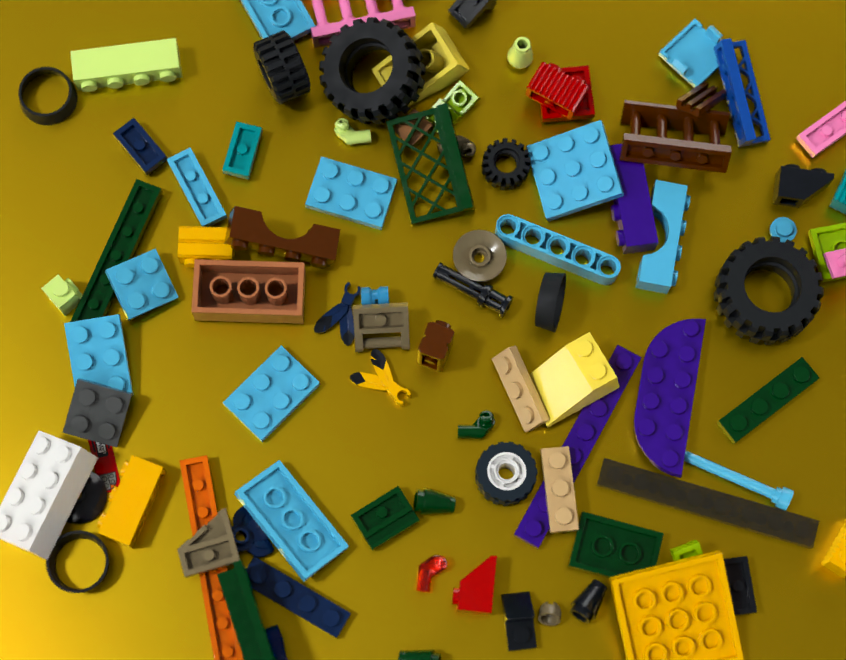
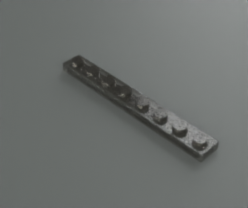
M607 458L603 459L596 484L598 487L809 549L814 546L819 521Z

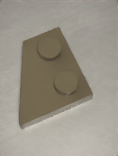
M226 508L221 509L208 524L202 526L190 540H187L177 549L185 578L232 565L233 562L240 560Z

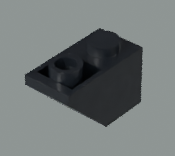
M794 164L781 166L775 175L772 204L800 208L830 185L834 179V173H827L826 170L821 168L801 169L800 166Z

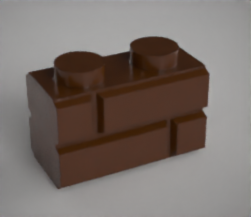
M436 320L435 323L428 322L424 337L418 347L417 362L419 365L437 372L443 371L453 346L454 331L451 329L450 324L440 320Z

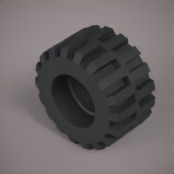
M283 30L254 42L253 50L259 69L270 93L279 104L310 92V80L294 41L288 33Z

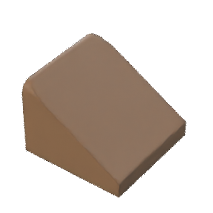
M413 108L407 115L418 113V111ZM423 118L418 127L428 133L434 125L426 118ZM417 120L410 121V123L415 125ZM405 123L396 125L394 128L395 133L404 141L412 130V127ZM416 130L408 144L418 146L426 135Z

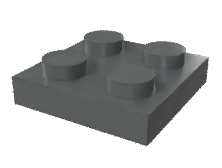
M78 378L62 433L117 448L133 393Z

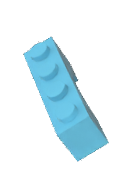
M656 180L653 185L650 198L653 215L664 229L665 243L658 251L643 255L639 263L635 286L637 289L667 294L671 286H676L678 271L674 270L675 261H680L682 245H678L679 236H684L687 222L682 220L683 212L688 211L691 199L690 195H686L687 185Z

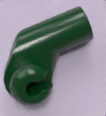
M487 410L482 411L479 414L480 417L473 425H458V438H484L494 427L495 419L493 413Z

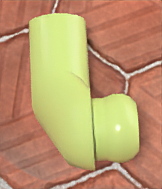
M340 118L335 122L334 131L346 144L371 143L370 129L355 131L345 118Z

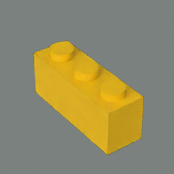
M134 455L131 456L130 461L126 460L120 471V476H122L118 487L114 486L108 501L111 502L107 513L103 512L97 524V528H99L98 534L129 548H134L167 471L164 467Z

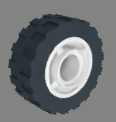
M498 442L496 445L489 446L486 451H483L476 465L475 482L478 484L479 492L484 495L485 499L492 501L496 505H515L519 501L525 500L533 490L536 482L537 469L535 467V459L531 457V453L528 450L526 451L522 445H516L514 442ZM507 468L512 471L513 477L511 479H503L498 471Z

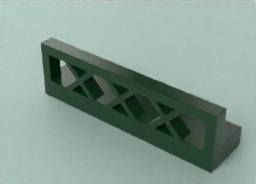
M241 560L233 562V569L219 573L217 576L244 660H276L246 567Z

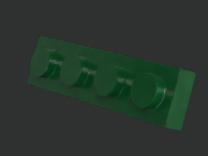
M801 357L721 418L717 424L731 442L735 444L816 382L819 376L805 359Z

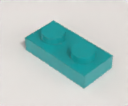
M236 121L222 169L223 174L249 180L263 132L262 127Z

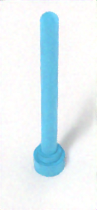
M687 450L685 451L684 462L768 497L775 504V507L784 511L787 510L794 494L793 490L784 486L782 488H772Z

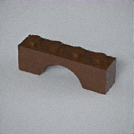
M234 206L229 215L224 244L231 245L232 249L238 251L251 249L258 251V254L261 256L273 257L278 255L283 256L284 260L288 262H300L301 260L310 262V265L316 268H326V266L329 267L336 260L340 229L314 224L302 237L286 239L275 235L269 230L263 220L261 211Z

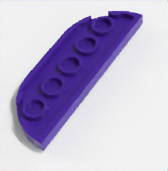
M686 319L664 328L650 343L643 361L634 416L635 437L639 448L650 460V463L666 474L679 478L682 476L706 319Z

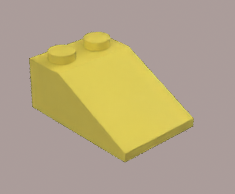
M431 22L411 38L423 55L421 62L425 65L426 71L424 75H421L425 83L423 89L418 88L417 94L420 96L417 102L450 86L470 70L445 29ZM389 55L371 69L381 86L387 82L391 75L393 67L392 55ZM411 101L408 106L410 107L414 105L415 102Z
M590 332L565 345L529 374L550 420L545 422L547 428L620 388L616 374Z

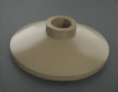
M486 230L467 232L458 239L454 246L453 262L455 268L461 275L472 281H490L502 272L506 264V248L501 239L492 232ZM481 255L484 257V261L478 263L474 257Z

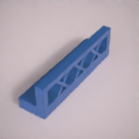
M731 38L722 39L714 47L723 87L727 91L726 99L738 147L768 142L771 139L746 40L732 42ZM737 48H740L742 56L739 64L737 63L734 51ZM740 73L746 76L748 80L745 90ZM746 98L754 104V110L751 114ZM753 123L759 126L760 137H756Z

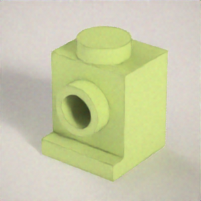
M59 275L55 276L41 288L64 316L76 308L82 298V293L69 278L64 281Z

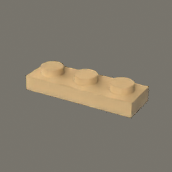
M508 347L493 357L492 361L524 431H532L549 421V416L517 347Z
M569 446L541 449L550 533L578 531L579 526Z

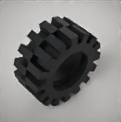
M503 138L502 142L496 140L494 145L490 144L487 147V151L484 152L482 173L486 175L485 180L488 183L492 182L494 188L499 185L501 186L500 190H505V187H509V190H512L515 185L517 187L522 185V181H525L531 163V159L528 157L529 152L527 149L524 151L522 143L517 145V140L512 139V142H507L508 138ZM501 156H510L515 160L516 168L510 173H503L496 167L497 159Z

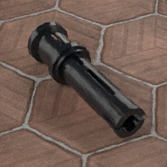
M441 262L433 274V278L477 300L478 306H486L499 313L498 316L500 318L505 316L514 298L511 295L507 297L494 290L490 284L483 286L478 282L472 281ZM450 277H453V278L459 280L460 282H462V283H464V284H466V285H468V286H470V287H466L465 285H463V284H461V283H459V282H457V281L451 279Z

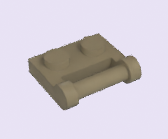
M408 302L353 305L355 352H364L363 349L401 347L402 350L410 349ZM401 332V336L363 338V334Z

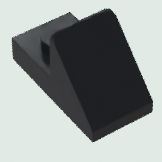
M456 0L448 11L466 29L472 26L485 9H493L497 0Z
M530 592L501 594L508 652L536 649L533 621L535 615Z

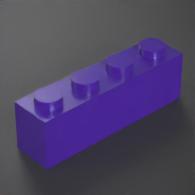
M621 144L610 145L624 196L613 199L614 205H611L612 219L617 221L619 229L616 231L618 247L622 246L623 254L655 250L659 241L644 163L620 161Z

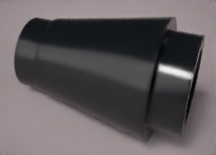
M593 580L571 603L570 613L581 622L587 624L592 619H596L607 587L600 581Z

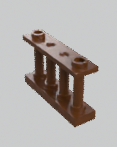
M624 100L620 124L630 125V133H624L619 160L726 173L732 149L730 145L720 144V136H725L730 112L708 110L700 117H695L677 109L673 105ZM641 126L656 128V137L641 135ZM667 129L683 131V140L667 138ZM694 133L709 134V143L694 141Z

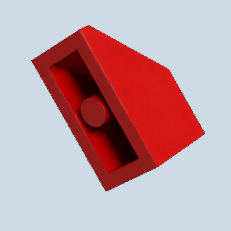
M491 555L460 581L459 588H453L452 604L457 605L456 612L491 615L497 556Z

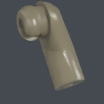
M457 135L461 155L463 157H472L476 152L475 144L469 139ZM437 142V147L441 154L443 151L442 145Z

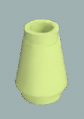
M526 37L517 38L508 51V61L515 68H525L533 61L530 41Z

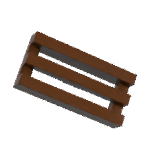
M704 81L678 98L676 108L695 117H700L722 102L726 97L727 91L722 89L717 92L718 87L713 85L708 88L709 83Z

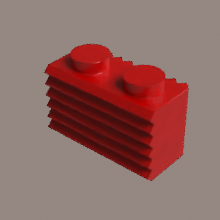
M542 62L528 84L525 96L572 120L586 97L589 86L582 78L575 75L570 77L562 72L558 65Z

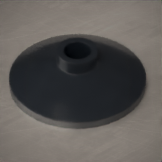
M91 472L82 490V497L77 500L67 520L68 523H89L96 519L104 510L107 502V489L103 480L96 473Z

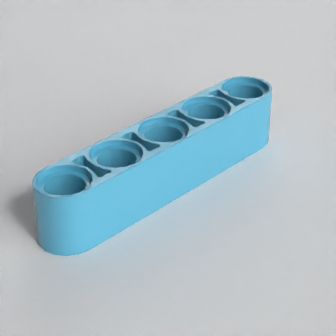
M505 214L497 220L494 234L507 247L601 285H611L619 275L621 269L620 261L611 254L514 215ZM507 225L512 227L514 232L505 234L500 228ZM532 235L537 237L539 242L537 244H530L525 238ZM560 246L564 253L554 254L550 247ZM585 256L589 263L585 265L579 264L575 257ZM609 266L613 269L614 273L606 275L601 271L600 267Z

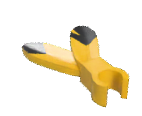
M373 349L371 352V362L377 375L357 372L350 376V380L362 388L387 391L398 405L404 406L403 401L399 400L398 396L401 393H406L411 398L410 391L393 382L385 356L379 350Z

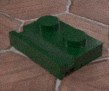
M399 486L351 515V518L372 551L420 521Z

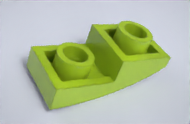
M459 80L443 99L440 98L431 109L436 108L437 105L447 103L450 108L453 124L455 125L480 98ZM434 115L425 117L429 122H431L434 125L433 128H435L436 122Z

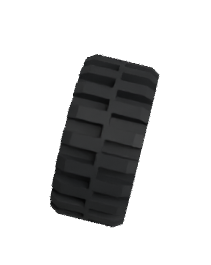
M368 17L367 22H364L360 18L354 20L351 27L347 24L341 27V33L338 36L333 34L329 39L332 42L329 48L324 47L322 55L325 56V60L319 63V70L324 73V75L319 77L320 83L325 88L324 93L326 97L345 115L353 120L357 119L364 124H370L371 121L376 125L384 124L385 118L388 120L398 118L397 114L401 111L406 114L410 110L408 106L410 102L414 101L416 103L420 97L417 94L418 88L423 89L425 83L421 78V75L426 73L425 65L421 62L423 55L416 47L417 44L398 25H394L391 21L385 19L379 21L376 17ZM373 51H388L392 55L393 67L387 82L376 91L370 93L357 92L353 86V72L360 59Z
M763 236L755 238L752 243L746 241L740 245L738 250L735 249L729 255L715 280L714 286L717 289L714 292V301L719 302L716 310L719 316L725 315L726 320L723 323L729 329L733 326L738 330L735 335L740 338L747 335L750 337L749 342L755 344L760 340H763L765 345H773L776 341L783 343L792 336H797L814 319L822 304L820 299L824 296V288L819 287L823 278L821 272H815V268L818 265L814 258L809 260L806 257L808 252L803 247L798 250L793 247L795 242L788 239L785 243L780 242V237L771 236L766 241ZM756 270H768L781 276L791 291L790 306L782 312H768L758 308L746 294L744 281L747 275Z

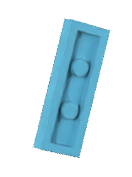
M191 147L168 158L167 162L201 226L210 227L226 219L227 215Z

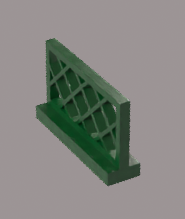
M448 104L437 105L433 109L386 121L412 224L463 211L475 210ZM434 115L436 126L431 134L418 127L423 118ZM417 120L415 125L410 123V121ZM405 123L412 127V130L406 140L403 141L396 137L393 126ZM416 130L429 137L421 151L408 144ZM437 131L439 133L440 140L434 137ZM432 140L442 145L443 151L437 160L425 153ZM398 142H400V143L403 144L400 150H399ZM406 147L419 153L412 167L402 162L401 155ZM422 156L435 163L428 176L415 170ZM443 157H445L446 165L441 163ZM439 165L448 170L449 178L444 186L431 179ZM404 167H406L407 169H409V172H408L407 175L405 174ZM413 172L426 179L418 193L408 186V180ZM429 181L442 188L435 202L422 196ZM450 182L452 184L453 191L447 188ZM445 191L455 196L457 207L445 209L438 205ZM410 192L413 193L414 195H416V197H415V199L413 200V202H412V198H411ZM419 198L432 204L427 215L416 217L414 206ZM436 207H437L438 209L442 210V211H438V212L433 213V211H434V209H435Z

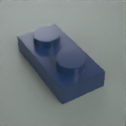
M135 118L113 133L116 140L146 175L167 161V156Z

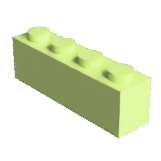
M176 38L70 51L73 81L78 91L92 92L102 87L117 89L126 84L146 85L150 81L158 80L171 82L176 78L182 77L179 47Z

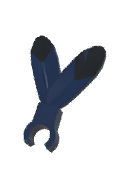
M350 282L344 287L345 293L341 303L321 316L314 327L315 333H323L340 321L341 339L346 346H350L354 340V319L351 308L355 299L361 294L360 286H358V291L355 294L348 293V288L351 287Z

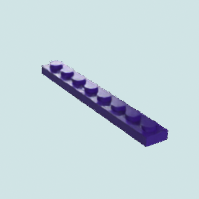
M619 345L616 346L608 363L618 378L620 388L584 407L562 447L569 446L573 484L642 358ZM544 480L513 535L537 549L549 530Z

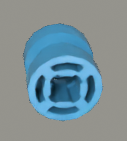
M380 286L378 289L361 287L362 305L389 303L388 286Z

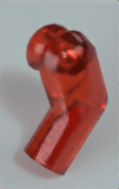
M433 555L419 565L416 591L430 592L431 578L447 568L448 564L445 557Z

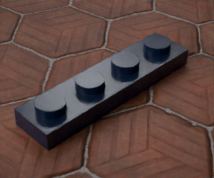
M255 556L246 568L253 590L334 638H338L351 615L350 612Z

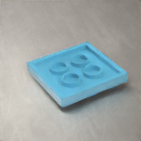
M601 120L526 146L529 158L531 159V167L544 214L548 221L624 196L604 124Z

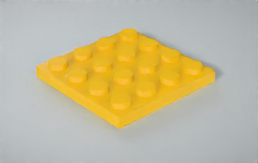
M720 550L609 577L627 660H744L723 555Z

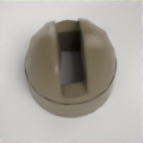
M556 602L553 604L543 603L539 609V622L547 626L558 625L561 621L560 606Z

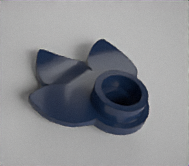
M244 506L238 509L233 516L232 526L238 552L247 551L255 557H264L273 553L274 548L268 540V536ZM241 533L245 536V540L239 541L235 535Z

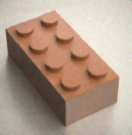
M195 259L192 315L195 321L304 324L305 263Z

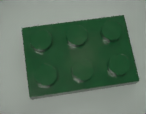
M581 512L578 523L579 530L576 531L568 567L609 578L657 565L664 533Z

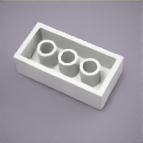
M39 430L0 505V539L48 560L98 457L80 446Z

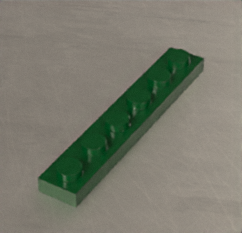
M136 179L70 322L106 316L114 299L115 292L105 270L132 259L162 194L161 188Z

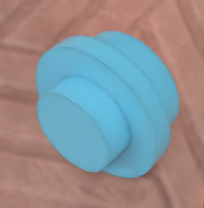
M779 217L771 223L769 232L771 236L780 237V242L785 243L787 239L792 241L795 238L797 228L791 219Z

